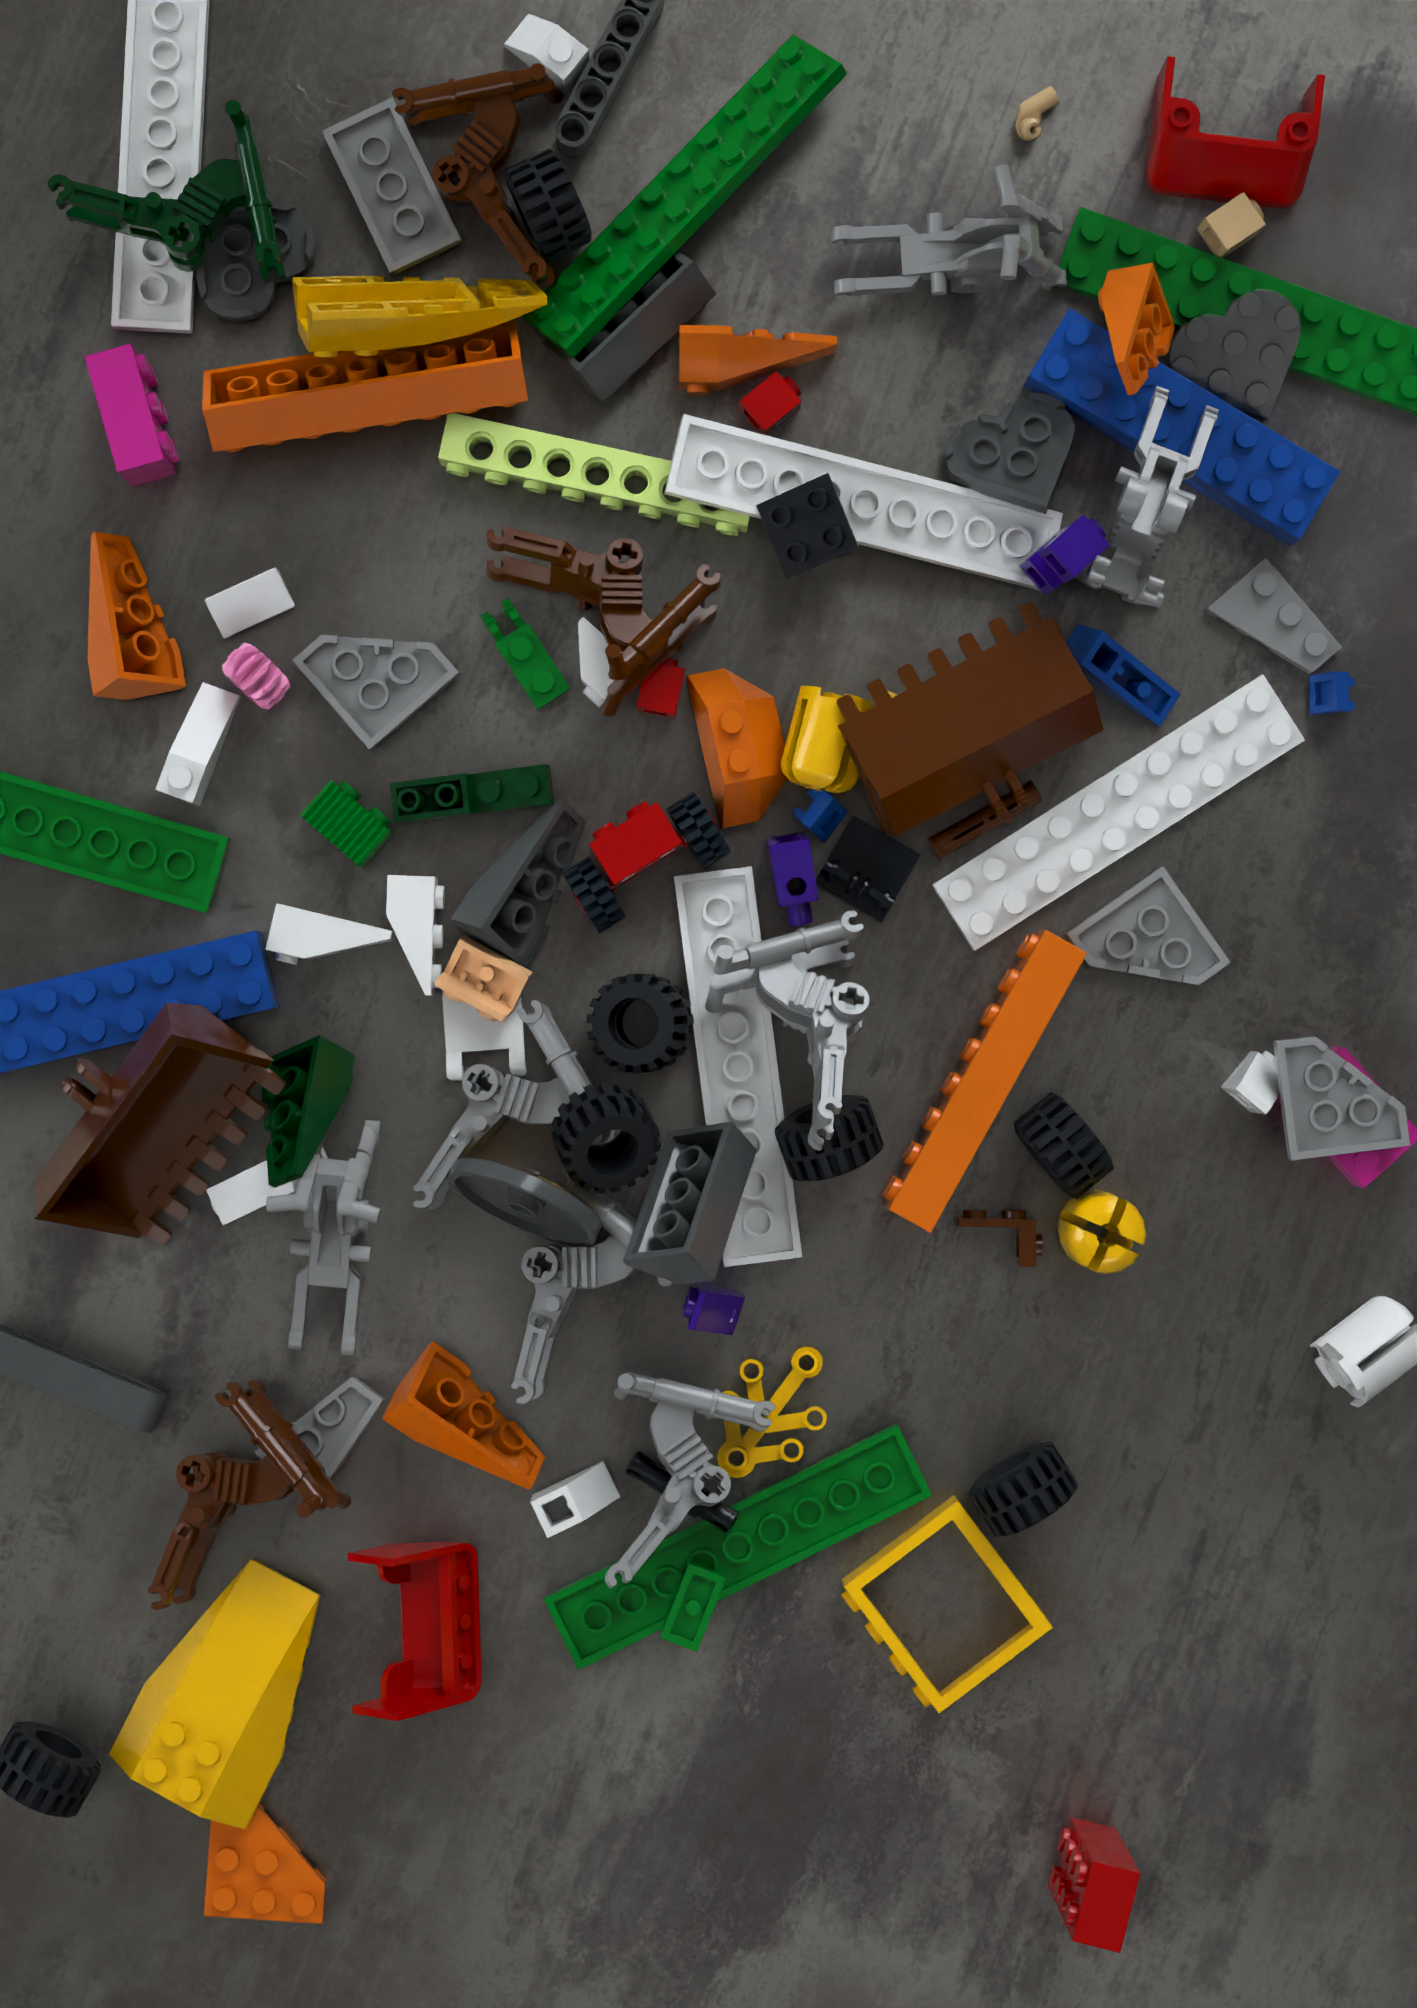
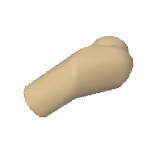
M1048 86L1019 105L1015 128L1021 139L1027 141L1037 139L1042 133V128L1040 127L1042 113L1059 104L1058 95L1052 86Z

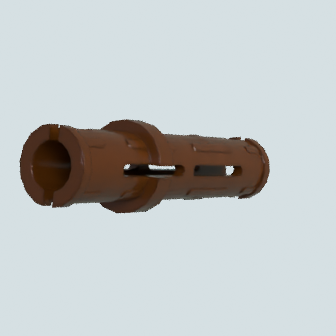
M1031 780L1022 785L1029 799L1030 807L1043 802L1040 793ZM1010 792L1000 797L1008 810V818L999 821L996 815L992 816L995 813L988 804L936 835L928 837V841L937 857L942 859L945 855L975 840L1000 824L1004 823L1007 826L1013 822V817L1030 807L1021 810Z

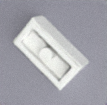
M276 567L204 600L224 639L296 607L282 575Z

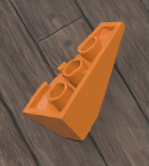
M1153 263L1107 271L1103 287L1098 292L1099 306L1105 314L1115 362L1128 395H1134L1139 391L1148 379V369L1156 368L1159 364L1158 357L1167 354L1175 330V324Z
M432 1341L395 1389L382 1419L418 1443L525 1489H531L545 1456L515 1421H508L494 1405L497 1400L489 1391L485 1394L470 1378L473 1372L468 1366Z

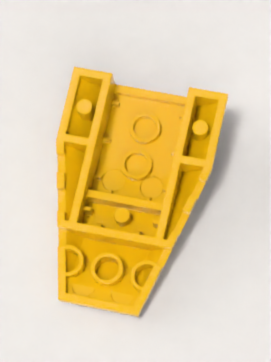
M373 275L292 278L298 333L308 352H314V355L317 357H336L339 355L338 351L353 350L355 355L374 356L378 354V350L436 343L466 336L508 322L547 305V295L531 279L479 278L478 286H466L460 278L444 277L443 280L421 281V277L404 276L403 281L385 282V276Z
M250 1559L144 1683L109 1755L130 1779L201 1818L244 1830L247 1829L284 1755L286 1734L292 1720L298 1684L301 1682L304 1669L302 1667L306 1649L309 1647L321 1595L257 1560Z

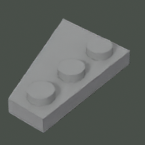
M1267 558L1261 561L1204 610L1215 618L1218 617L1235 627V630L1243 635L1250 636L1265 645L1271 652L1308 674L1313 673L1342 648Z
M351 1377L316 1404L308 1413L296 1422H293L292 1428L322 1464L326 1475L332 1481L387 1399L358 1378ZM261 1448L254 1452L261 1459L266 1456Z

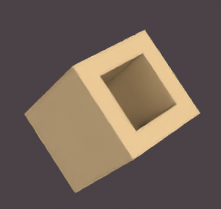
M1243 192L1205 217L1197 230L1215 256L1224 258L1256 237L1266 224L1263 221L1264 215L1256 201L1249 200Z

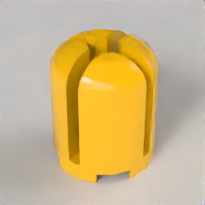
M801 686L781 760L782 773L791 783L820 792L824 790L832 794L850 791L857 782L858 773L838 729V725L846 722L837 706V700L843 697V695L823 692L822 696H820L821 687ZM850 695L860 713L875 707L868 700Z
M1094 1190L1085 1192L1078 1199H1069L1059 1212L1056 1225L1059 1243L1065 1254L1079 1265L1097 1273L1110 1274L1123 1271L1134 1264L1140 1254L1130 1249L1134 1241L1142 1245L1145 1244L1146 1230L1144 1219L1137 1208L1127 1200L1109 1192ZM1090 1221L1099 1226L1103 1225V1228L1107 1230L1103 1238L1099 1236V1240H1097V1235L1085 1229L1086 1224Z

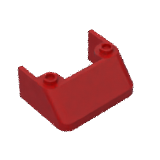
M1167 56L1157 76L1146 169V180L1149 187L1154 192L1162 195L1227 203L1244 192L1249 200L1256 201L1260 207L1285 209L1294 205L1302 195L1319 135L1325 75L1317 74L1305 92L1302 112L1289 114L1283 119L1278 128L1276 141L1199 132L1200 112L1197 106L1188 99L1171 97L1175 57Z
M456 1541L392 1543L348 1553V1561L377 1565L378 1575L385 1583H400L403 1660L391 1663L384 1670L381 1678V1698L352 1705L353 1714L401 1721L468 1702L475 1698L480 1690L482 1681L478 1556L475 1548L469 1543Z

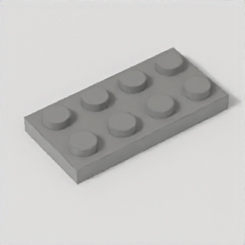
M393 97L322 130V134L391 277L462 243L402 116L395 111L397 105Z

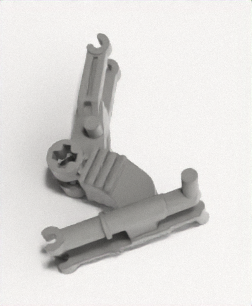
M1009 165L996 166L993 168L1000 196V208L1010 218H965L960 223L948 227L947 231H943L942 213H929L926 215L927 233L923 234L916 233L908 224L863 227L842 225L831 228V243L843 241V245L900 242L902 276L835 280L834 295L846 294L847 297L868 294L911 292L921 280H931L932 295L947 294L946 280H950L952 292L973 293L986 289V277H994L998 272H1000V279L1002 280L1016 279L1018 264L1025 268L1033 277L1041 279L1042 289L1050 290L1052 286L1067 287L1066 270L1052 263V259L1044 257V251L1040 248L1039 235L1048 236V232L1063 233L1062 216L1049 215L1043 207L1037 206L1022 194H1016Z
M1156 386L1152 395L1149 411L1134 451V456L1141 469L1137 473L1121 466L1115 479L1116 482L1125 486L1116 507L1118 513L1114 519L1108 543L1113 547L1110 557L1107 559L1096 555L1094 562L1088 567L1086 566L1074 577L1093 589L1097 590L1102 586L1122 594L1121 600L1157 608L1161 607L1165 594L1159 592L1163 587L1164 580L1151 575L1148 578L1144 576L1142 580H1139L1136 576L1144 559L1154 563L1165 541L1167 532L1175 534L1186 509L1191 510L1196 495L1179 488L1183 480L1194 477L1199 469L1219 409L1206 405L1188 456L1154 444L1152 442L1170 391L1160 386Z
M856 911L845 912L840 920L807 929L801 927L796 932L749 944L746 948L733 951V948L729 945H721L718 948L714 965L716 975L713 976L710 982L705 1003V1009L708 1012L717 1013L720 1011L724 994L755 987L756 996L760 1003L784 1021V1026L787 1027L789 1025L794 1030L798 1028L802 1033H807L809 1044L807 1061L812 1066L814 1075L812 1124L808 1134V1143L813 1149L818 1151L822 1150L824 1139L818 1135L824 1136L826 1140L832 1139L834 1133V1114H840L842 1108L843 1070L847 1045L853 1043L858 1038L870 999L865 988L857 983L846 982L834 987L835 980H827L825 976L820 975L819 977L816 976L817 973L808 972L831 965L845 968L853 964L855 953H844L849 945L848 939L854 940L861 937L864 928L863 924L853 925L858 915ZM845 998L854 999L853 1004L855 1006L845 1003Z
M532 1000L531 1006L534 1007L535 1013H528L525 1009L519 1008L518 1016L529 1026L547 1057L545 1062L548 1066L551 1064L558 1077L550 1082L540 1083L531 1082L507 1073L505 1075L500 1070L484 1064H477L468 1068L462 1078V1087L468 1096L467 1109L452 1127L450 1134L418 1183L413 1186L414 1191L419 1193L423 1191L426 1195L424 1200L414 1201V1207L438 1210L443 1207L446 1197L452 1189L448 1184L447 1178L454 1162L462 1158H472L493 1135L501 1131V1127L509 1119L528 1125H552L553 1118L560 1116L558 1112L562 1103L568 1104L571 1094L576 1092L579 1095L584 1092L583 1087L591 1084L576 1058L578 1056L577 1052H573L554 1021L553 1011L548 1006L542 1005L537 1000ZM483 1077L487 1078L488 1082L492 1084L489 1092L479 1085ZM607 1131L599 1135L592 1143L603 1141V1144L608 1143L617 1136V1131Z
M365 1121L356 1158H350L349 1161L321 1158L320 1152L325 1140V1134L303 1176L294 1181L293 1189L295 1193L268 1196L266 1198L267 1213L294 1210L304 1211V1230L311 1232V1241L292 1239L290 1246V1255L309 1257V1263L296 1276L292 1325L288 1339V1349L303 1350L310 1285L347 1289L341 1355L355 1356V1345L358 1340L357 1325L362 1276L353 1267L352 1261L370 1263L372 1247L354 1245V1240L357 1236H366L369 1222L377 1224L381 1213V1208L370 1205V1200L362 1199L369 1168L373 1162L375 1146H379L380 1142L379 1131L381 1121Z
M565 1169L562 1170V1175L567 1177L568 1180H563L562 1183L560 1181H553V1183L568 1191L591 1209L600 1219L601 1225L611 1234L603 1243L593 1246H568L561 1248L551 1244L531 1248L525 1253L521 1263L522 1271L525 1277L534 1283L536 1293L528 1315V1324L514 1381L511 1384L512 1389L524 1387L526 1390L524 1396L516 1399L518 1404H526L544 1394L546 1390L545 1378L557 1332L569 1307L574 1303L577 1290L596 1289L628 1278L637 1270L623 1262L637 1220L622 1208L623 1205L620 1202H614L605 1193H595L593 1187L588 1191L581 1188L578 1182L574 1183L569 1178ZM540 1257H545L547 1262L552 1263L551 1270L545 1271V1267L538 1264ZM661 1277L657 1278L658 1283L663 1287H668L673 1283Z
M632 1372L619 1376L618 1385L614 1389V1395L617 1399L624 1400L630 1394L649 1398L650 1402L658 1403L650 1418V1432L658 1458L670 1473L671 1478L649 1518L646 1528L621 1559L607 1570L605 1583L609 1588H613L617 1584L615 1579L616 1573L621 1574L623 1583H629L662 1540L678 1528L691 1508L699 1505L705 1507L715 1506L724 1500L730 1492L731 1480L729 1475L721 1467L710 1463L713 1456L695 1431L693 1425L694 1413L706 1415L705 1419L710 1420L711 1417L750 1426L756 1432H764L772 1424V1421L762 1416L767 1417L775 1409V1404L770 1401L757 1402L721 1393L718 1388H714L713 1391L665 1378L655 1379ZM714 1476L720 1482L716 1486V1490L720 1495L710 1493L706 1496L701 1492L704 1483L700 1479L703 1477L705 1480H710Z

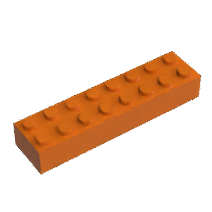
M516 320L466 336L436 343L378 350V354L374 356L355 355L354 350L338 351L339 355L336 357H317L314 353L203 371L202 411L213 452L224 450L236 452L245 447L260 444L274 446L285 440L297 438L316 439L328 433L340 431L353 433L365 427L377 425L395 426L402 421L420 418L423 420H433L444 414L456 412L469 414L481 408L493 406L512 407L519 402L529 401Z
M1046 929L1025 936L1016 952V955L1021 957L1015 969H1007L997 986V990L1002 992L996 1004H987L978 1020V1024L983 1026L977 1038H968L958 1058L963 1060L958 1072H950L939 1090L944 1097L937 1108L931 1106L920 1124V1127L924 1128L925 1131L918 1143L912 1140L901 1158V1161L906 1165L899 1177L892 1175L881 1194L886 1198L883 1205L887 1209L924 1230L932 1232L1087 952Z

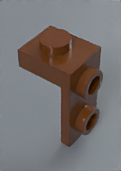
M964 1209L963 1216H954V1225L956 1227H1016L1015 1264L1019 1267H1036V1258H1042V1234H1036V1219L1026 1217V1210L1006 1209L1002 1210V1217H987V1210Z

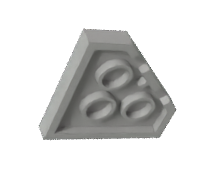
M321 634L292 659L295 665L370 751L460 675L433 642L394 641L393 639L351 638Z
M1164 866L1155 870L1065 934L1071 944L1087 952L1083 961L1089 967L1179 983L1200 985L1231 963Z
M1310 1036L1273 1041L1288 1160L1293 1161L1410 1146L1405 1105L1373 1083V1080L1351 1063L1337 1055L1319 1038Z

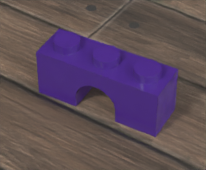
M1083 514L1049 538L1019 567L1045 596L1056 589L1062 582L1066 583L1078 575L1095 559L1096 555H1100L1110 544L1105 540L1106 533L1101 525L1094 519L1090 518L1088 520Z

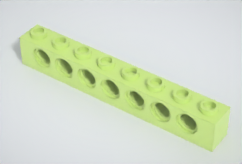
M450 413L447 415L438 459L441 466H445L446 472L449 474L469 477L470 472L485 475V481L503 486L507 485L508 480L523 484L524 490L538 494H546V489L562 492V498L574 502H584L585 497L600 500L601 507L616 511H622L623 506L639 509V515L652 519H661L662 514L677 517L676 522L678 524L688 527L699 528L700 523L716 526V532L729 536H738L739 531L747 533L750 516L724 509L710 511L703 504L685 499L679 502L668 501L664 497L663 492L670 470V460L461 414ZM478 443H488L493 447V452L487 459L478 460L472 456L474 446ZM518 451H525L532 456V459L528 466L515 468L510 464L512 455ZM558 459L565 460L570 464L569 472L562 477L553 476L548 471L549 465ZM594 468H602L608 472V480L602 485H593L586 479L589 471ZM633 476L642 477L648 484L646 489L639 494L630 493L625 488L626 481Z

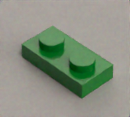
M689 1561L661 1631L660 1638L698 1652L724 1585L726 1575Z

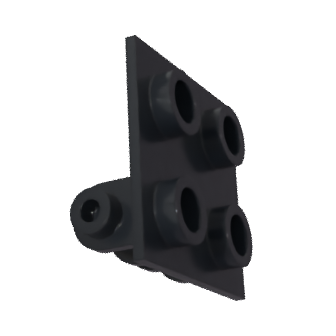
M829 473L756 505L786 579H790L835 558L846 556L859 548Z
M853 815L818 874L816 885L882 922L921 854Z

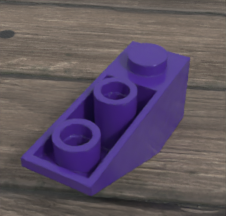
M709 1282L698 1283L697 1288L690 1286L682 1308L683 1317H686L688 1321V1329L733 1335L745 1295Z

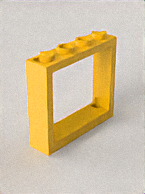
M955 1495L951 1496L842 1579L846 1591L841 1595L854 1613L860 1609L870 1621L865 1625L870 1635L878 1645L883 1641L886 1642L893 1652L888 1658L901 1676L909 1673L917 1684L912 1690L925 1708L932 1704L938 1713H941L1053 1628ZM953 1520L1030 1624L939 1692L862 1590V1587Z

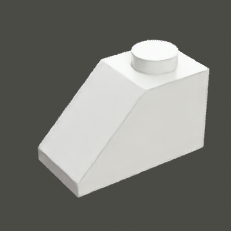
M531 14L524 18L504 43V47L531 67L536 63L542 64L549 77L554 81V84L565 95L580 78L589 61V49L558 24Z
M582 617L578 622L581 681L586 686L582 693L600 708L608 694V686L614 681L608 676L610 667L605 653L608 644L604 635L587 619Z
M1266 1050L1262 1054L1250 1051L1221 1088L1248 1111L1267 1114L1279 1095L1275 1056Z

